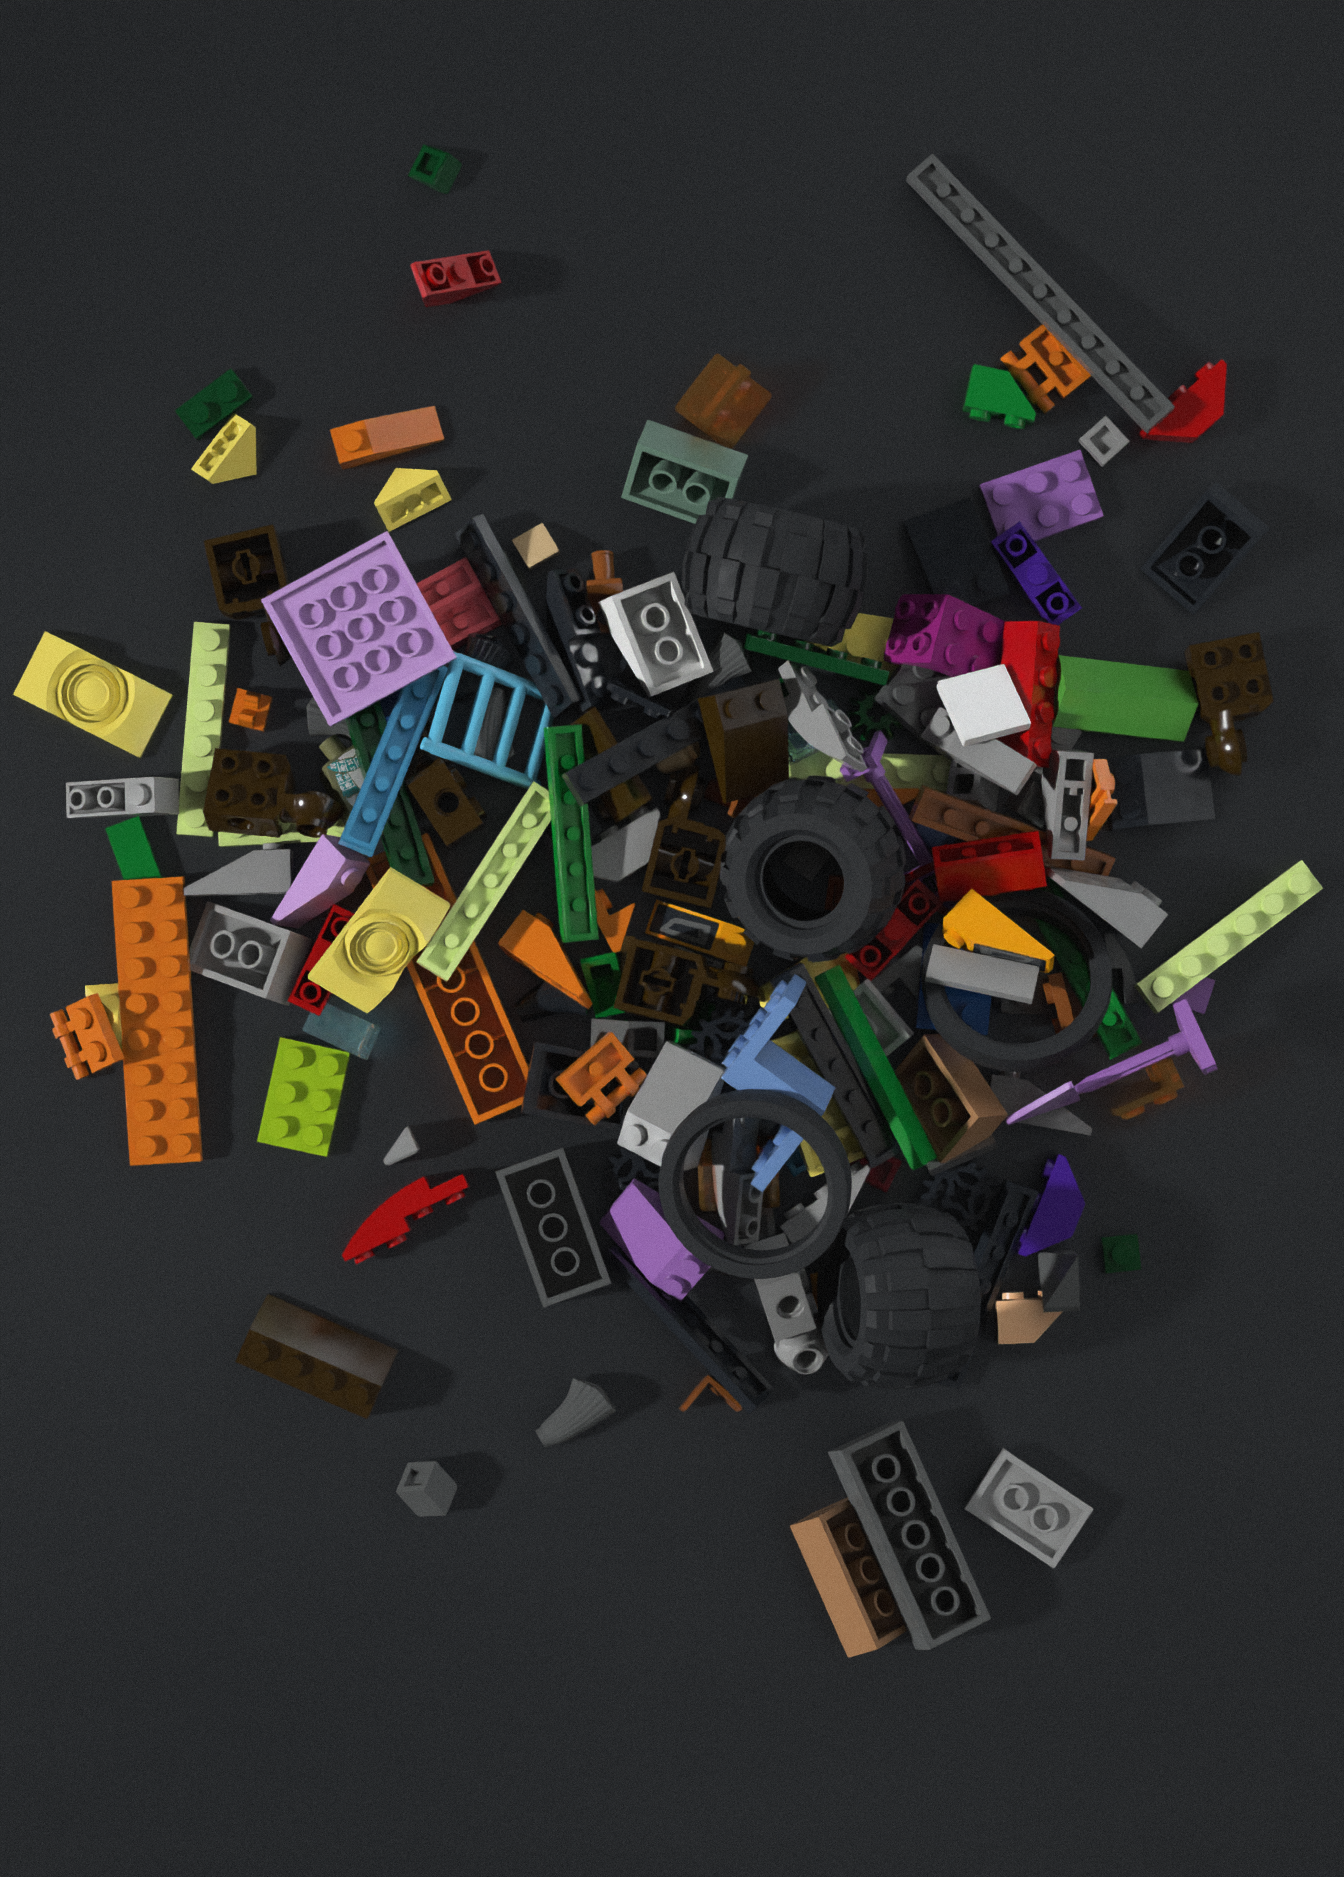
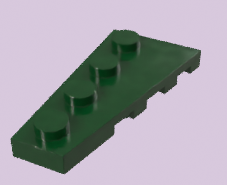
M758 630L757 636L745 633L743 647L747 650L886 686L889 671L881 669L882 662L862 657L861 662L857 663L847 660L848 653L827 648L826 654L812 651L814 644L793 639L790 645L779 642V635L762 630Z

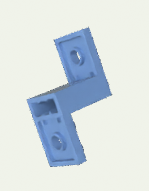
M794 974L788 983L781 980L770 995V1000L764 1008L761 1007L749 1023L750 1026L744 1035L740 1034L730 1047L728 1055L722 1062L727 1068L721 1079L736 1090L761 1089L785 1094L808 1105L822 1116L826 1111L835 1087L770 1040L795 1007L807 983ZM782 1124L779 1126V1132L773 1141L769 1139L757 1155L758 1159L751 1168L756 1172L751 1185L761 1192L764 1191L803 1141L800 1135Z

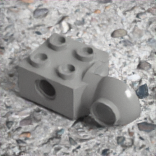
M785 1233L745 1245L744 1248L771 1250L785 1247L789 1244ZM805 1268L776 1278L754 1279L775 1340L774 1355L779 1363L787 1369L806 1375L818 1371L829 1354L822 1336L819 1312L809 1286Z

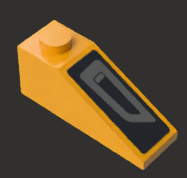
M973 889L943 918L942 933H944V938L956 949L962 948L968 952L1039 966V972L1049 973L1053 969L1055 955Z
M657 899L645 931L648 935L745 967L754 946V942L743 933L744 928Z

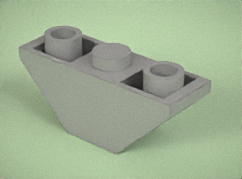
M646 806L629 816L632 822L620 830L617 825H614L599 835L601 842L591 847L594 877L619 883L648 865L660 820V812L657 807L650 811Z

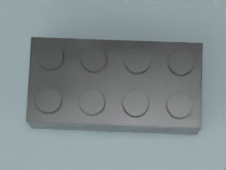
M564 1147L495 1172L543 1308L611 1284L609 1272Z

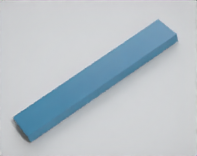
M442 666L401 689L338 844L372 858L448 667Z

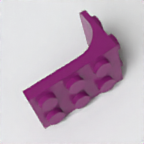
M903 594L895 608L892 627L886 642L884 661L890 664L927 668L951 677L1001 665L1005 621L948 594Z

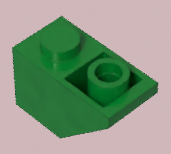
M973 364L963 411L970 413L969 417L978 421L989 422L992 417L1005 420L1004 425L1012 428L1025 429V425L1032 426L1035 421L1036 412L1009 371Z

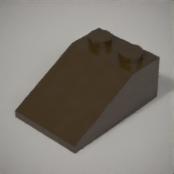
M779 679L698 698L723 803L761 794L770 786L789 779L788 714Z

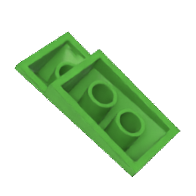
M1058 655L1052 727L1178 742L1185 740L1199 704L1189 671Z

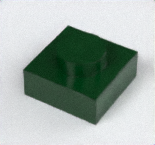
M1137 1234L1101 1237L1104 1273L1141 1270Z

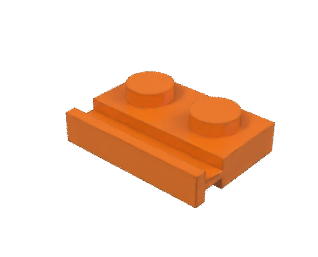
M1093 759L1086 841L1093 840L1118 804L1117 799H1111L1115 789V778L1110 773L1107 759Z

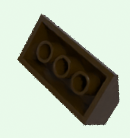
M267 1294L235 1362L368 1419L399 1350Z

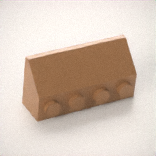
M848 1497L813 1512L790 1526L848 1658L877 1650L907 1631Z

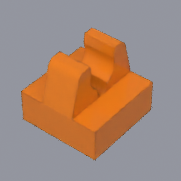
M237 688L229 723L265 732L273 697Z

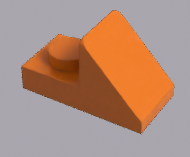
M603 888L598 891L595 890L597 924L612 952L618 954L621 952L636 904L633 903L609 916L607 910L613 907Z

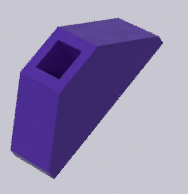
M1020 521L990 542L1008 577L1026 602L1046 623L1059 625L1082 609Z
M1056 1154L1054 1160L1048 1158L1042 1169L1040 1178L1045 1179L1040 1193L1038 1192L1031 1209V1216L1017 1244L1016 1253L1028 1256L1071 1238L1084 1209L1085 1202L1066 1157L1060 1154Z

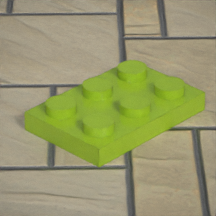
M280 1037L257 1142L328 1157L351 1052Z

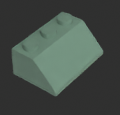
M647 420L638 440L621 498L695 524L699 515H705L709 501L718 497L734 498L748 455Z

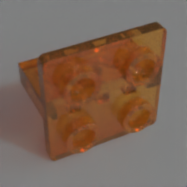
M715 354L675 406V410L721 446L733 449L770 401L772 395L751 379V371L743 365L739 364L735 367L720 354Z

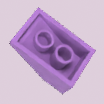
M635 1178L599 1222L651 1284L679 1301H682L710 1268L709 1265L703 1263L689 1252L677 1239L665 1218L659 1193ZM697 1216L709 1231L720 1239H724L725 1233Z

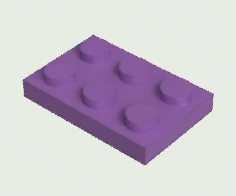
M1081 450L979 485L997 537L1020 521L1035 542L1104 517Z

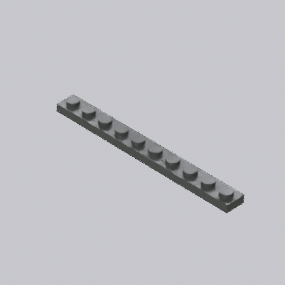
M931 154L906 176V182L1147 434L1174 411L1175 406L934 154Z

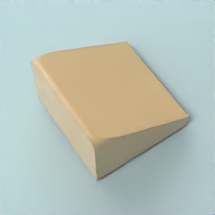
M543 523L512 540L529 571L560 554L558 547Z

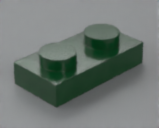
M230 368L177 408L175 412L198 441L254 398Z

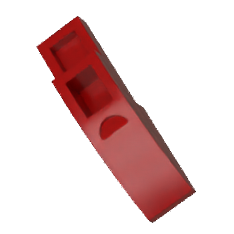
M463 1173L434 1188H431L427 1177L424 1176L392 1195L356 1231L342 1254L344 1261L353 1258L355 1264H358L374 1256L373 1248L383 1243H386L389 1249L406 1241L405 1233L412 1230L406 1216L412 1215L415 1221L433 1212L431 1205L442 1199L448 1205L465 1197L463 1189L470 1186L465 1174Z

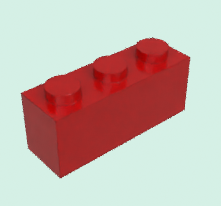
M1039 831L932 847L940 902L960 901L971 889L981 896H995L1000 893L1019 890L1029 891L1047 886Z

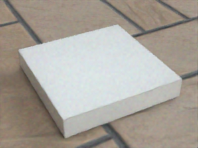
M1005 664L938 681L936 688L963 747L1029 730L1031 721Z

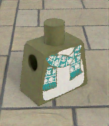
M334 734L319 746L329 760L323 766L319 779L327 794L344 807L345 811L341 820L346 825L364 779L354 746L352 745L347 749L338 736Z

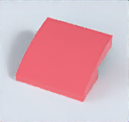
M466 557L416 583L453 651L467 644L469 634H485L502 625Z

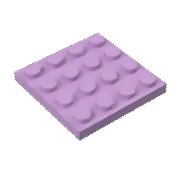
M388 531L261 599L330 727L457 659Z

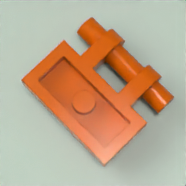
M1043 324L1019 343L1027 354L1020 361L1011 350L1000 358L1008 368L1013 379H1016L1028 393L1026 398L1032 405L1037 404L1044 414L1055 406L1047 396L1050 391L1055 388L1064 399L1091 378L1088 371ZM1033 364L1047 378L1041 385L1027 371Z
M98 993L66 1006L70 1021L67 1020L63 1009L50 1014L54 1024V1028H52L55 1039H60L67 1056L64 1058L67 1068H72L76 1080L90 1075L85 1064L86 1061L91 1072L94 1073L125 1059ZM73 1032H76L82 1051L79 1050Z
M608 1032L556 1078V1081L577 1106H582L589 1099L594 1102L595 1107L586 1114V1117L593 1125H596L604 1117L608 1119L616 1112L615 1107L628 1096L633 1097L639 1091V1086L644 1082L647 1074L641 1068H638L631 1075L626 1072L624 1068L635 1059L612 1032ZM615 1078L619 1086L605 1097L600 1090Z

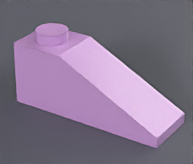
M322 834L270 921L273 925L300 928L333 906V904L351 894L362 880V876L370 862L361 853L338 844L341 837Z

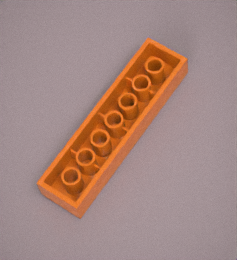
M428 833L421 835L435 880L433 886L426 887V889L450 903V908L445 915L446 917L456 902L457 897L432 839ZM385 851L372 856V858H367L370 865L366 873L373 889L390 868ZM475 939L447 982L416 963L426 947H424L412 958L407 965V969L474 1125L521 1106L529 1065Z

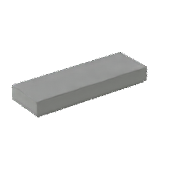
M933 944L925 982L1032 1004L1040 967Z

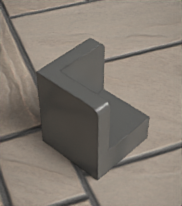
M436 1461L409 1462L396 1493L417 1516H446L456 1493L457 1484Z

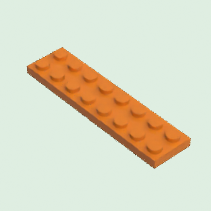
M185 876L112 881L122 1051L125 1058L123 1060L130 1166L203 1161L186 896H184Z

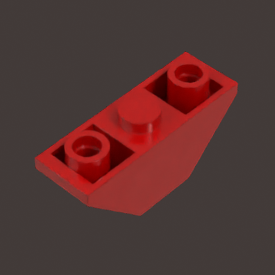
M489 250L418 261L410 265L426 308L450 304L502 283Z
M1221 359L1215 366L1210 361L1194 374L1197 381L1187 389L1183 384L1167 398L1175 406L1174 411L1148 434L1142 429L1138 435L1143 440L1193 443L1224 414L1227 370L1225 361Z
M917 879L903 893L901 901L888 924L870 943L854 953L847 954L844 958L867 979L872 981L943 905V902H940L939 898Z
M333 904L287 1000L288 1002L321 1016L333 993L309 980L308 974L354 913Z

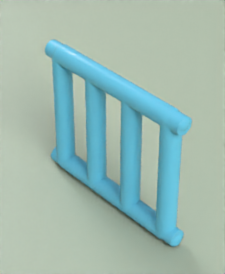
M454 652L457 659L449 663L428 738H423L420 749L526 790L529 789L533 781L541 786V781L537 777L545 753L544 727H552L554 721L545 702L524 773L506 767L526 694L543 700L537 686L531 680L464 654ZM463 669L481 676L462 745L458 749L442 743V739ZM494 682L513 690L493 760L490 761L474 755L492 688Z

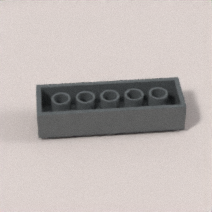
M903 1420L889 1422L829 1451L828 1454L915 1650H930L990 1620L991 1617Z

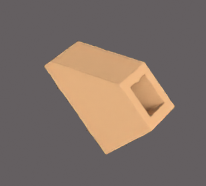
M1038 1291V1298H1024L1023 1292H1003L1002 1299H996L994 1302L996 1343H1035L1062 1312H1044L1041 1291Z

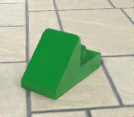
M612 952L580 959L596 1018L625 1013L613 1008L622 976L621 960L618 954Z

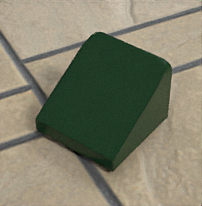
M423 144L408 176L438 192L448 194L462 164L450 153Z

